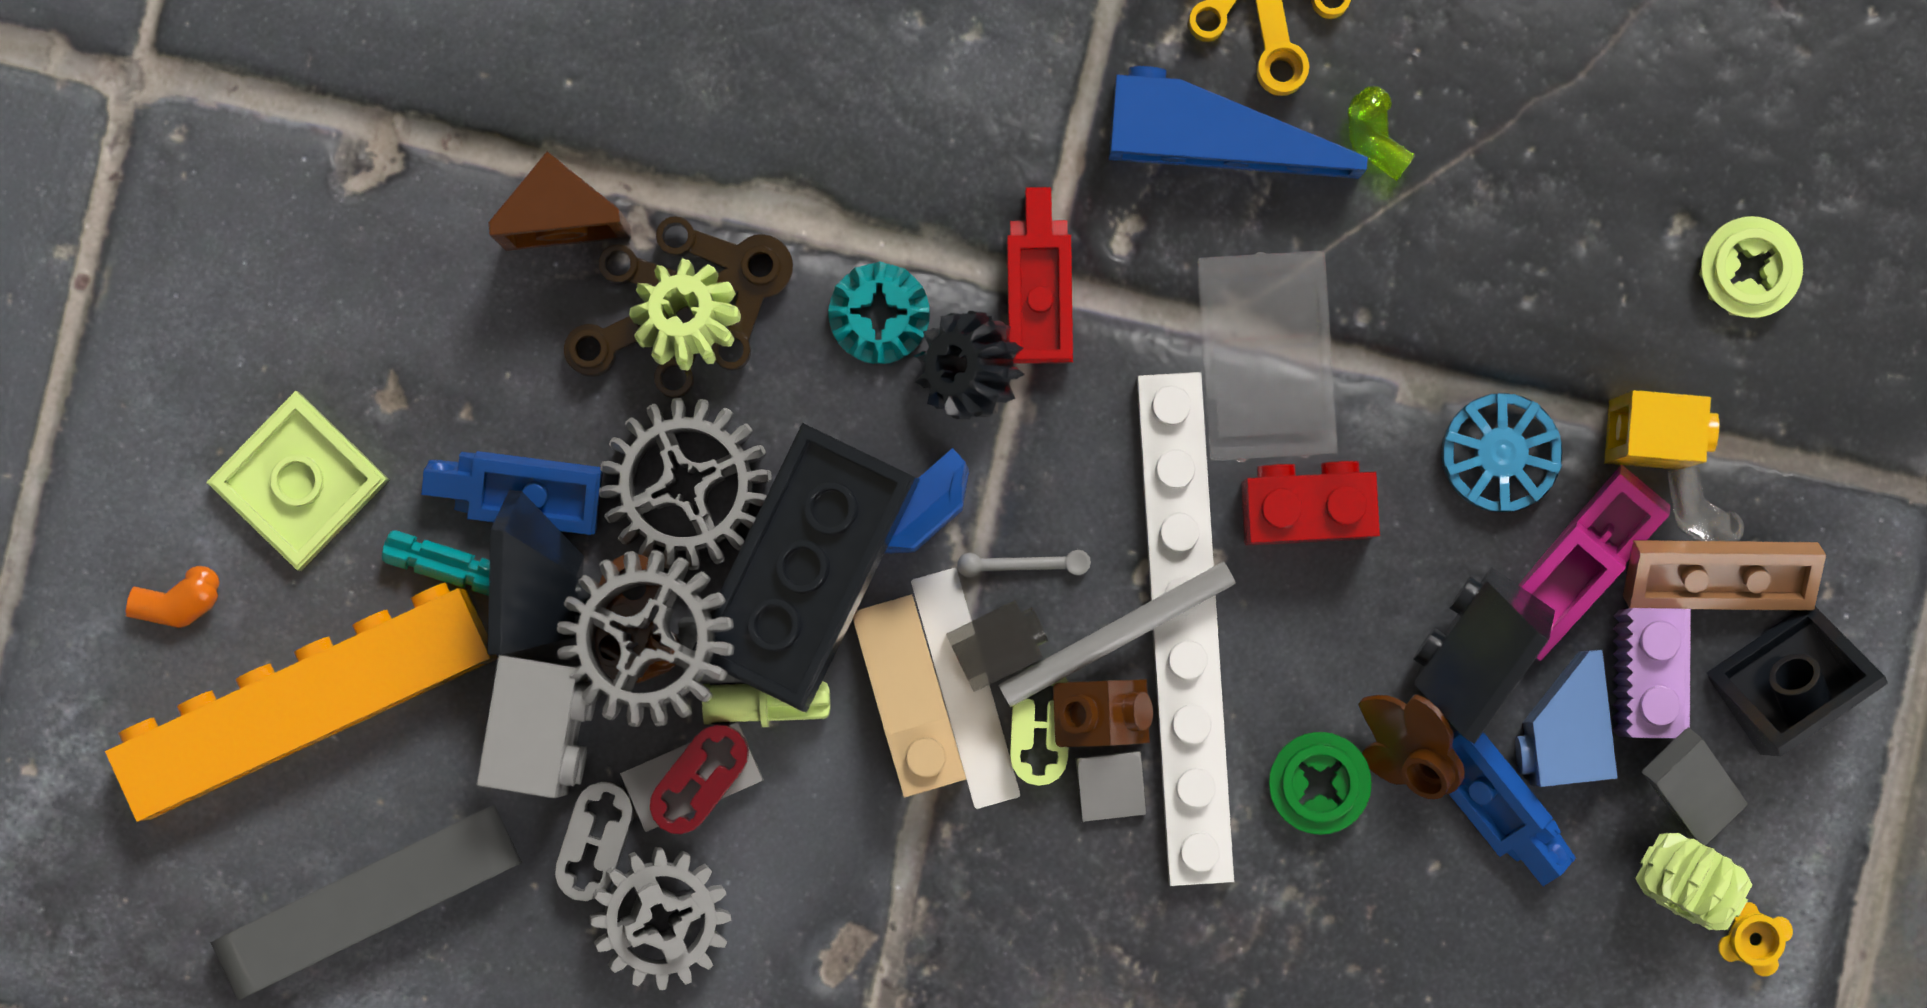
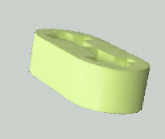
M1065 677L1056 683H1065L1068 680ZM1025 699L1012 706L1011 765L1017 776L1026 783L1037 786L1047 785L1057 780L1065 771L1069 747H1058L1055 742L1054 700L1048 702L1046 722L1034 721V700ZM1034 728H1046V748L1051 751H1057V762L1047 764L1044 769V775L1032 774L1031 764L1021 762L1020 758L1022 750L1032 749Z

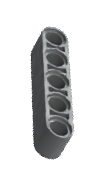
M493 805L210 943L239 1001L521 864L522 861L496 806Z

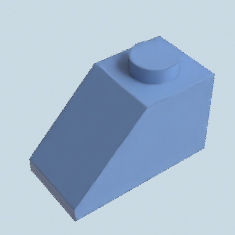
M1602 650L1578 652L1523 721L1524 736H1516L1515 751L1519 772L1521 775L1529 774L1530 785L1545 787L1617 779Z

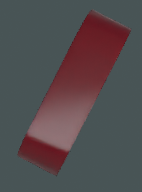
M714 725L703 729L695 736L659 782L650 799V811L653 820L661 829L674 834H684L695 830L705 821L744 771L749 759V748L746 739L738 730L726 725ZM725 737L730 738L735 743L730 751L732 757L737 760L735 765L731 769L720 765L715 768L708 779L704 778L698 771L709 757L708 752L703 748L705 742L710 739L718 743ZM692 779L700 784L701 788L690 802L692 808L697 811L695 816L691 820L683 815L675 821L668 819L665 813L670 805L663 798L668 790L676 794L682 792Z

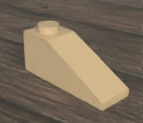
M907 595L857 610L853 621L904 798L966 780L913 595Z

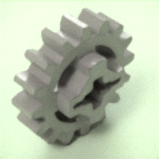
M654 847L652 862L646 864L643 863L635 852L630 853L628 856L631 870L623 874L620 870L610 867L607 873L615 884L611 891L595 889L593 893L594 898L605 905L604 912L589 915V922L591 926L606 929V933L598 937L594 944L598 952L611 949L616 951L608 963L609 968L614 973L622 970L627 965L632 967L630 981L633 985L639 987L647 974H653L658 989L666 990L668 975L672 973H677L679 978L687 985L692 982L689 969L692 964L697 962L701 967L708 970L713 966L710 957L706 953L709 945L724 948L726 946V939L715 931V927L718 924L730 922L731 914L727 910L715 908L714 903L720 901L726 895L725 889L722 885H713L706 888L704 884L708 881L712 870L706 864H703L693 872L689 871L690 855L685 851L681 850L674 862L669 863L662 847ZM655 877H673L685 882L693 889L689 891L685 889L678 893H673L660 888ZM634 887L637 898L631 913L620 918V922H617L620 904L629 890ZM661 903L667 912L676 910V913L668 917L670 928L659 933L654 925L644 927V923L652 919L650 908L655 904ZM702 914L700 931L694 942L686 948L683 940L690 922L701 918ZM645 943L660 949L665 959L653 960L644 958L632 952L628 947L633 946L634 948Z

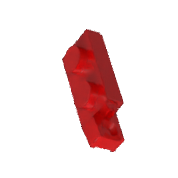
M1026 187L1025 221H1010V235H1007L1008 326H1011L1009 342H1016L1017 345L1023 347L1021 352L1013 359V363H1073L1071 234H1068L1067 220H1052L1051 187Z

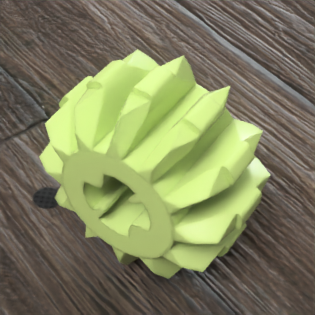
M682 258L677 268V275L670 276L664 266L657 265L654 272L659 283L655 287L647 283H637L636 292L645 303L635 305L629 311L632 321L641 325L634 335L635 339L642 348L653 347L652 357L660 365L665 364L675 355L679 368L688 371L693 363V354L700 353L707 364H714L716 357L711 346L714 343L722 346H732L734 337L726 326L736 324L741 320V313L738 308L729 304L736 295L730 282L717 283L718 273L714 267L708 264L695 274L690 260ZM688 306L695 317L689 322L682 323L676 312Z
M1679 833L1659 834L1653 847L1649 846L1640 862L1642 867L1635 878L1643 893L1653 898L1657 904L1671 910L1675 915L1686 918L1693 924H1700L1708 930H1728L1735 916H1740L1748 901L1746 896L1752 886L1745 870L1734 864L1732 859L1719 854L1714 848L1699 843L1694 838L1688 839Z

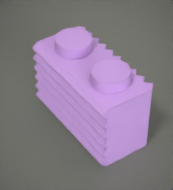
M1620 609L1613 615L1619 621L1613 628L1619 634L1613 641L1619 647L1613 653L1619 660L1613 666L1618 672L1613 680L1619 685L1613 691L1619 698L1613 704L1618 710L1612 717L1618 723L1613 731L1618 737L1677 738L1688 727L1690 728L1691 609Z

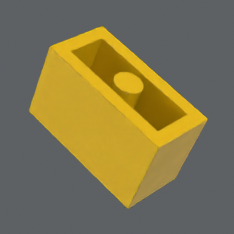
M1633 390L1610 400L1604 464L1681 470L1705 463L1707 452H1714L1716 450L1719 437V416L1717 413H1710L1711 397Z

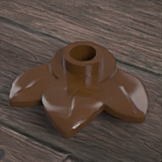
M1373 695L1362 698L1358 704L1376 739V742L1371 743L1362 752L1372 772L1389 783L1395 785L1406 784L1410 790L1426 799H1439L1446 794L1454 792L1460 786L1465 776L1464 766L1452 748L1453 731L1439 708L1419 695H1414L1407 704L1388 695Z

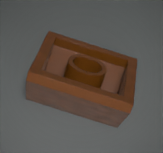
M548 151L489 221L490 236L505 251L631 238L630 224L621 211Z

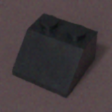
M1492 567L1481 582L1473 577H1470L1465 582L1449 609L1457 613L1455 619L1445 633L1434 628L1413 658V660L1421 664L1414 682L1416 687L1430 702L1439 708L1443 716L1456 730L1473 744L1476 743L1549 641L1555 614L1553 608Z

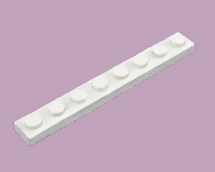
M1201 372L1143 375L1136 378L1151 601L1214 567ZM1215 595L1152 630L1168 882L1170 886L1234 882Z

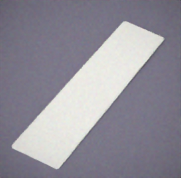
M951 568L913 579L911 584L974 807L979 809L1020 796V791L1011 765V759L957 569Z

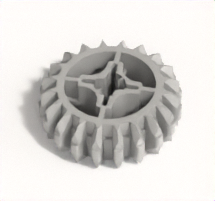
M674 398L671 403L672 419L664 420L659 407L656 404H652L647 407V414L653 426L645 430L632 417L625 422L627 429L637 437L631 446L620 438L613 437L609 446L625 456L621 465L612 461H603L601 463L600 470L608 475L619 476L618 485L600 487L599 495L603 499L620 498L621 506L610 509L605 514V518L611 524L618 523L626 518L631 522L618 537L621 543L628 545L640 535H643L646 539L641 545L638 554L648 558L652 551H656L658 546L664 547V568L666 569L671 568L673 562L678 557V551H686V560L689 562L688 569L694 571L699 570L701 565L699 550L707 548L710 558L717 565L725 562L724 553L718 544L727 538L735 549L741 550L745 541L735 530L741 523L751 529L756 517L747 514L750 504L762 507L767 496L761 493H753V484L771 482L772 473L770 470L764 469L751 470L750 463L761 460L767 453L762 445L753 446L745 451L740 446L753 433L752 428L748 424L739 426L731 435L726 431L733 419V412L731 410L723 408L718 413L714 423L707 421L710 412V404L707 400L699 399L695 406L694 417H686L684 401L681 398ZM698 433L709 436L725 446L730 454L718 460L712 459L703 463L691 462L679 446L675 434ZM657 443L664 463L663 475L657 483L646 488L645 492L635 496L634 487L638 466L647 451ZM674 454L679 465L683 468L688 467L689 474L693 476L696 470H698L705 476L702 478V482L694 486L697 496L694 499L699 509L698 515L693 504L689 501L684 502V496L680 493L675 499L668 493L662 495L670 491V487L678 482L675 473L678 469L673 460ZM738 473V491L735 503L725 519L715 527L707 503L709 493L714 486L725 481L726 477ZM671 505L680 506L692 522L697 536L675 537L663 534L650 525L642 514L653 509L659 510Z
M633 551L626 552L624 554L626 573L621 575L610 560L606 559L600 562L601 573L607 582L600 586L587 575L582 576L579 584L592 595L588 602L584 603L573 597H567L564 602L565 607L569 610L581 613L578 625L564 621L559 622L557 626L559 633L576 636L577 645L564 646L558 649L557 652L561 660L580 659L581 666L577 667L569 678L575 677L576 683L583 682L588 678L591 680L592 684L582 695L586 705L596 703L605 694L608 698L603 707L602 716L613 720L619 714L623 704H627V724L635 727L641 725L645 707H650L651 718L656 726L667 724L666 704L672 703L680 717L686 718L692 714L691 706L685 695L691 691L699 700L708 702L713 695L706 686L700 683V680L705 674L720 681L726 678L727 672L723 668L710 664L713 653L731 656L734 652L733 645L725 642H715V632L728 631L734 627L733 620L729 617L711 618L710 612L720 608L726 600L723 594L718 592L701 599L699 594L707 587L710 577L706 573L700 572L694 575L686 584L683 580L688 571L689 562L680 557L673 562L668 574L663 573L665 560L664 554L660 551L651 552L648 558L647 570L641 569L637 553ZM644 585L660 586L654 599H649L642 612L635 616L624 617L605 609L615 597L631 588ZM678 595L688 605L696 622V652L680 644L671 634L670 621L675 611L672 609V606ZM651 621H653L659 628L653 634L661 636L660 643L673 648L674 654L672 655L660 649L655 651L645 648L640 657H638L633 650L638 643L632 642L630 640L631 634L620 630L618 624L620 623L633 629L635 627L647 629ZM597 627L613 635L621 647V656L616 667L619 669V672L614 682L604 672L597 657L595 648ZM667 660L687 669L676 682L662 690L651 693L632 692L638 677L642 678L648 667L656 661Z

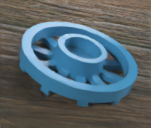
M1489 394L1468 403L1453 417L1443 438L1442 464L1451 486L1465 501L1490 512H1513L1536 503L1553 486L1562 466V443L1555 423L1538 403L1516 394ZM1491 404H1497V428L1491 429L1478 409ZM1507 404L1526 410L1513 429L1507 427ZM1468 417L1472 419L1483 434L1479 440L1458 433L1461 424ZM1533 417H1535L1546 432L1525 439L1521 434ZM1546 442L1550 443V461L1529 455V448ZM1454 443L1475 449V457L1455 464ZM1525 465L1547 470L1545 478L1538 487L1523 470ZM1478 466L1483 473L1471 490L1461 480L1459 473ZM1515 476L1529 495L1510 502L1509 477ZM1491 478L1499 479V501H1491L1480 496Z

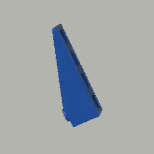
M1134 66L1129 68L1128 75H1116L1113 90L1108 160L1360 179L1367 170V156L1184 80L1166 78L1167 70L1163 68Z

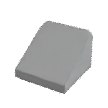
M1140 751L1075 758L1083 822L1146 815Z

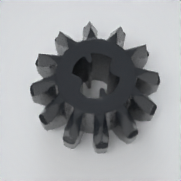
M968 311V313L963 314L950 313L946 316H941L940 328H931L930 330L923 331L929 348L927 351L914 355L921 363L925 364V372L915 383L923 388H931L927 404L934 406L936 409H945L946 414L951 415L952 418L970 419L974 416L987 418L997 414L998 403H1007L1010 400L1016 399L1009 383L1011 379H1018L1025 374L1017 367H1014L1013 359L1021 352L1023 347L1017 345L1016 342H1008L1011 326L1005 325L1002 321H993L992 316L987 315L986 312Z

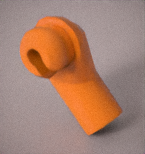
M195 566L186 572L185 579L181 580L167 593L133 586L127 600L126 617L176 628L189 626L214 606L218 598L219 577L209 567Z

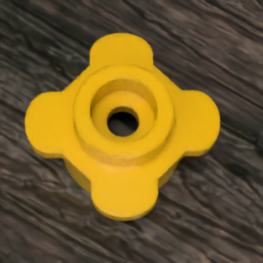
M1747 902L1740 916H1735L1728 935L1719 940L1718 952L1728 962L1739 960L1752 966L1755 974L1770 976L1777 971L1779 967L1778 959L1784 952L1786 941H1789L1792 937V925L1784 917L1777 916L1771 918L1760 913L1755 904ZM1753 933H1758L1761 937L1758 945L1750 943V936Z

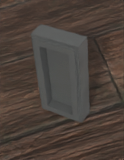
M1689 727L1642 771L1687 835L1705 846L1748 805L1705 741Z

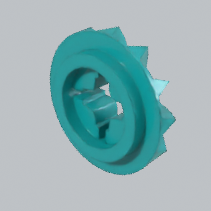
M879 261L853 268L835 286L829 304L828 315L835 339L848 354L867 363L886 364L906 357L921 343L924 338L923 331L928 329L930 307L923 286L905 268ZM877 286H882V294L885 296L887 306L896 307L898 311H907V315H897V318L886 320L885 329L882 330V340H876V330L873 329L871 319L861 317L860 314H851V310H861L862 307L872 306Z

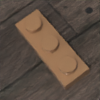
M1633 540L1623 597L1629 608L1814 610L1826 554L1818 542Z

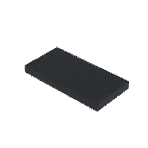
M802 423L720 591L726 601L720 608L710 612L712 619L729 617L733 620L734 625L728 631L715 632V642H725L734 646L733 655L723 656L713 653L710 664L723 668L728 675L802 712H807L920 479ZM697 640L692 648V650L695 652L697 648Z

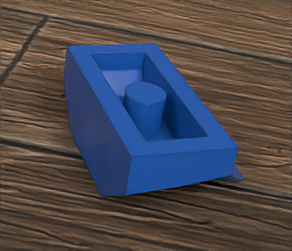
M954 448L918 478L920 481L884 554L915 553L963 511L969 468Z

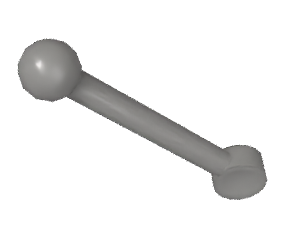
M1082 550L1071 551L1064 557L980 558L975 553L969 552L959 558L957 567L961 575L968 578L977 576L981 571L1067 569L1073 575H1081L1088 571L1091 561L1088 554Z

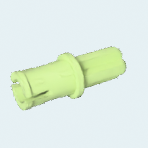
M822 681L807 712H802L748 684H703L713 695L708 702L702 701L704 724H711L713 722L761 721L762 727H769V721L825 719L830 713V689L828 683Z

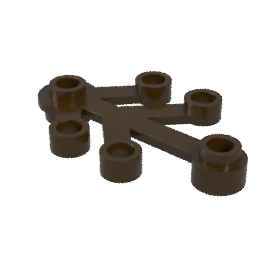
M673 216L666 218L659 224L656 231V240L663 252L673 257H681L689 253L727 268L718 273L717 283L730 282L735 293H738L735 306L741 313V320L736 324L730 325L728 330L734 339L742 343L743 354L735 362H726L719 353L721 345L714 343L712 350L716 357L715 361L723 369L731 371L741 369L748 363L751 356L749 340L764 298L779 294L791 280L793 274L791 254L780 240L769 235H753L737 245L694 230L692 225L682 217ZM672 226H682L688 232L686 243L679 248H672L665 244V233ZM611 245L604 249L599 257L600 272L613 284L622 285L630 282L637 285V283H647L655 287L659 283L654 272L657 264L637 258L634 252L625 245ZM618 253L625 254L630 258V268L621 276L610 274L607 268L610 257ZM757 255H766L773 261L772 271L765 277H756L749 271V263ZM666 268L670 276L677 275V271ZM688 306L676 312L682 323L689 322L695 317ZM630 316L605 328L594 324L578 326L569 333L565 340V359L572 369L583 376H600L613 366L617 351L637 342L634 335L641 325L634 323ZM586 338L597 339L601 346L598 357L591 361L582 360L578 355V345ZM693 354V363L688 371L684 370L686 374L684 385L677 390L667 389L662 381L663 374L667 369L679 367L675 355L665 364L658 365L655 370L654 381L662 394L669 398H680L689 393L694 384L692 367L697 354Z

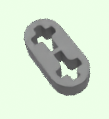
M603 781L590 785L581 792L575 803L555 870V877L559 888L565 895L574 900L589 901L595 899L593 896L595 889L608 890L613 882L607 870L610 867L618 869L634 819L635 807L626 788L615 782ZM605 792H609L615 795L613 806L622 810V817L620 821L610 820L607 822L602 838L592 836L597 815L588 811V804L590 800H602ZM589 844L598 846L594 868L603 872L601 881H591L585 889H580L576 886L577 876L572 872H568L570 862L582 861Z

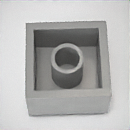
M499 655L477 781L478 786L557 798L568 795L570 786L581 784L586 764L587 747L577 745L581 721L592 720L596 703L586 705V701L582 698L583 692L592 682H588L587 679L576 683L575 677L569 678L577 669V666Z

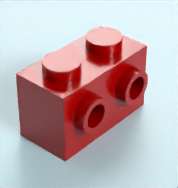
M1359 461L1321 463V474L1296 476L1295 464L1257 466V478H1247L1241 482L1245 546L1365 540L1380 536L1376 472H1360Z

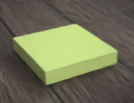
M295 391L221 466L207 483L297 571H302L390 479L300 392Z

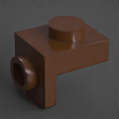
M1147 679L1065 682L1054 685L1055 742L1058 747L1150 743L1149 727L1153 719V706L1148 696Z

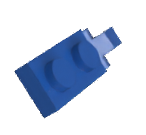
M476 451V453L461 452L459 462L428 461L423 471L421 495L455 499L454 510L468 513L467 519L494 522L509 490L522 491L559 531L591 535L595 534L598 526L599 489L602 487L603 472L600 470V467L481 451Z
M1456 729L1453 730L1452 748L1463 763L1465 776L1460 786L1449 794L1499 857L1507 853L1517 862L1522 860L1542 886L1561 876L1571 863L1574 862L1576 857L1560 835V829L1556 822L1552 820L1553 817L1484 732L1476 743L1473 744Z

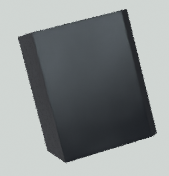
M1816 606L1814 610L1796 611L1707 672L1710 682L1760 755L1770 756L1784 755L1888 684L1885 675Z

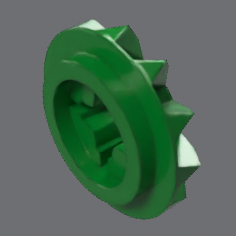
M1312 732L1293 739L1281 748L1269 770L1270 798L1275 808L1286 822L1307 833L1322 835L1335 833L1347 828L1363 813L1370 798L1372 781L1365 757L1354 744L1333 733ZM1338 762L1340 765L1333 771L1335 775L1329 783L1335 790L1334 794L1341 801L1337 804L1333 799H1327L1325 796L1317 794L1312 799L1307 798L1301 804L1299 800L1305 795L1303 791L1308 787L1309 782L1303 776L1305 772L1299 767L1300 763L1321 772L1327 767L1331 768Z

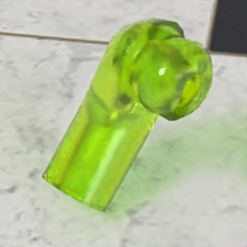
M1369 86L1364 88L1359 94H1356L1349 105L1347 112L1350 143L1357 153L1367 156L1369 162L1397 181L1415 155L1389 137L1387 110L1392 107L1389 94L1380 87Z

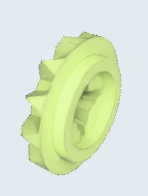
M1753 216L1732 220L1718 228L1702 249L1703 256L1699 276L1704 281L1709 299L1720 305L1729 315L1757 319L1773 314L1792 300L1800 286L1803 275V260L1800 249L1792 235L1784 227L1772 220ZM1768 251L1771 253V256L1764 261L1765 265L1759 270V274L1763 279L1762 284L1758 285L1752 278L1742 282L1738 281L1734 284L1731 283L1730 279L1736 276L1734 272L1741 266L1740 260L1737 258L1738 253L1742 252L1747 258H1752L1756 255L1761 256Z

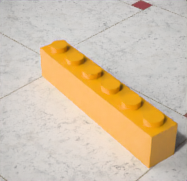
M446 583L431 587L410 598L415 607L412 610L394 618H391L388 610L375 613L353 624L356 635L334 646L329 636L314 641L294 652L298 661L295 664L277 672L274 671L271 663L263 665L236 678L239 689L228 695L216 699L213 690L202 693L179 704L177 708L181 716L158 726L153 717L119 732L122 743L106 750L105 753L136 822L151 820L497 660V655L488 654V635L468 591L461 588L449 591Z

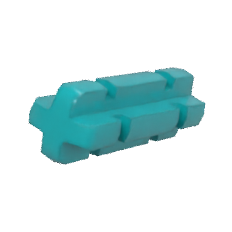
M397 530L390 531L381 557L385 563L403 569H408L409 566H412L415 573L463 588L468 584L472 586V591L489 596L490 560L482 558L479 562L475 560V555L425 539L422 543L417 542L418 537Z

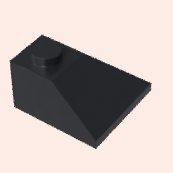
M509 490L491 528L488 654L503 655L574 638L575 636H568L557 631L559 622L567 621L578 625L581 613L565 607L564 602L567 597H573L587 603L592 596L579 584V580L584 572V555L522 491Z

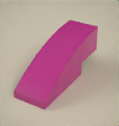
M1623 465L1597 491L1519 583L1520 587L1555 610L1549 641L1537 656V659L1540 661L1624 571L1626 563L1630 559L1633 540H1648L1670 516V504Z

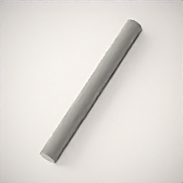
M1223 561L999 684V687L1009 706L1012 707L1235 585L1236 582Z

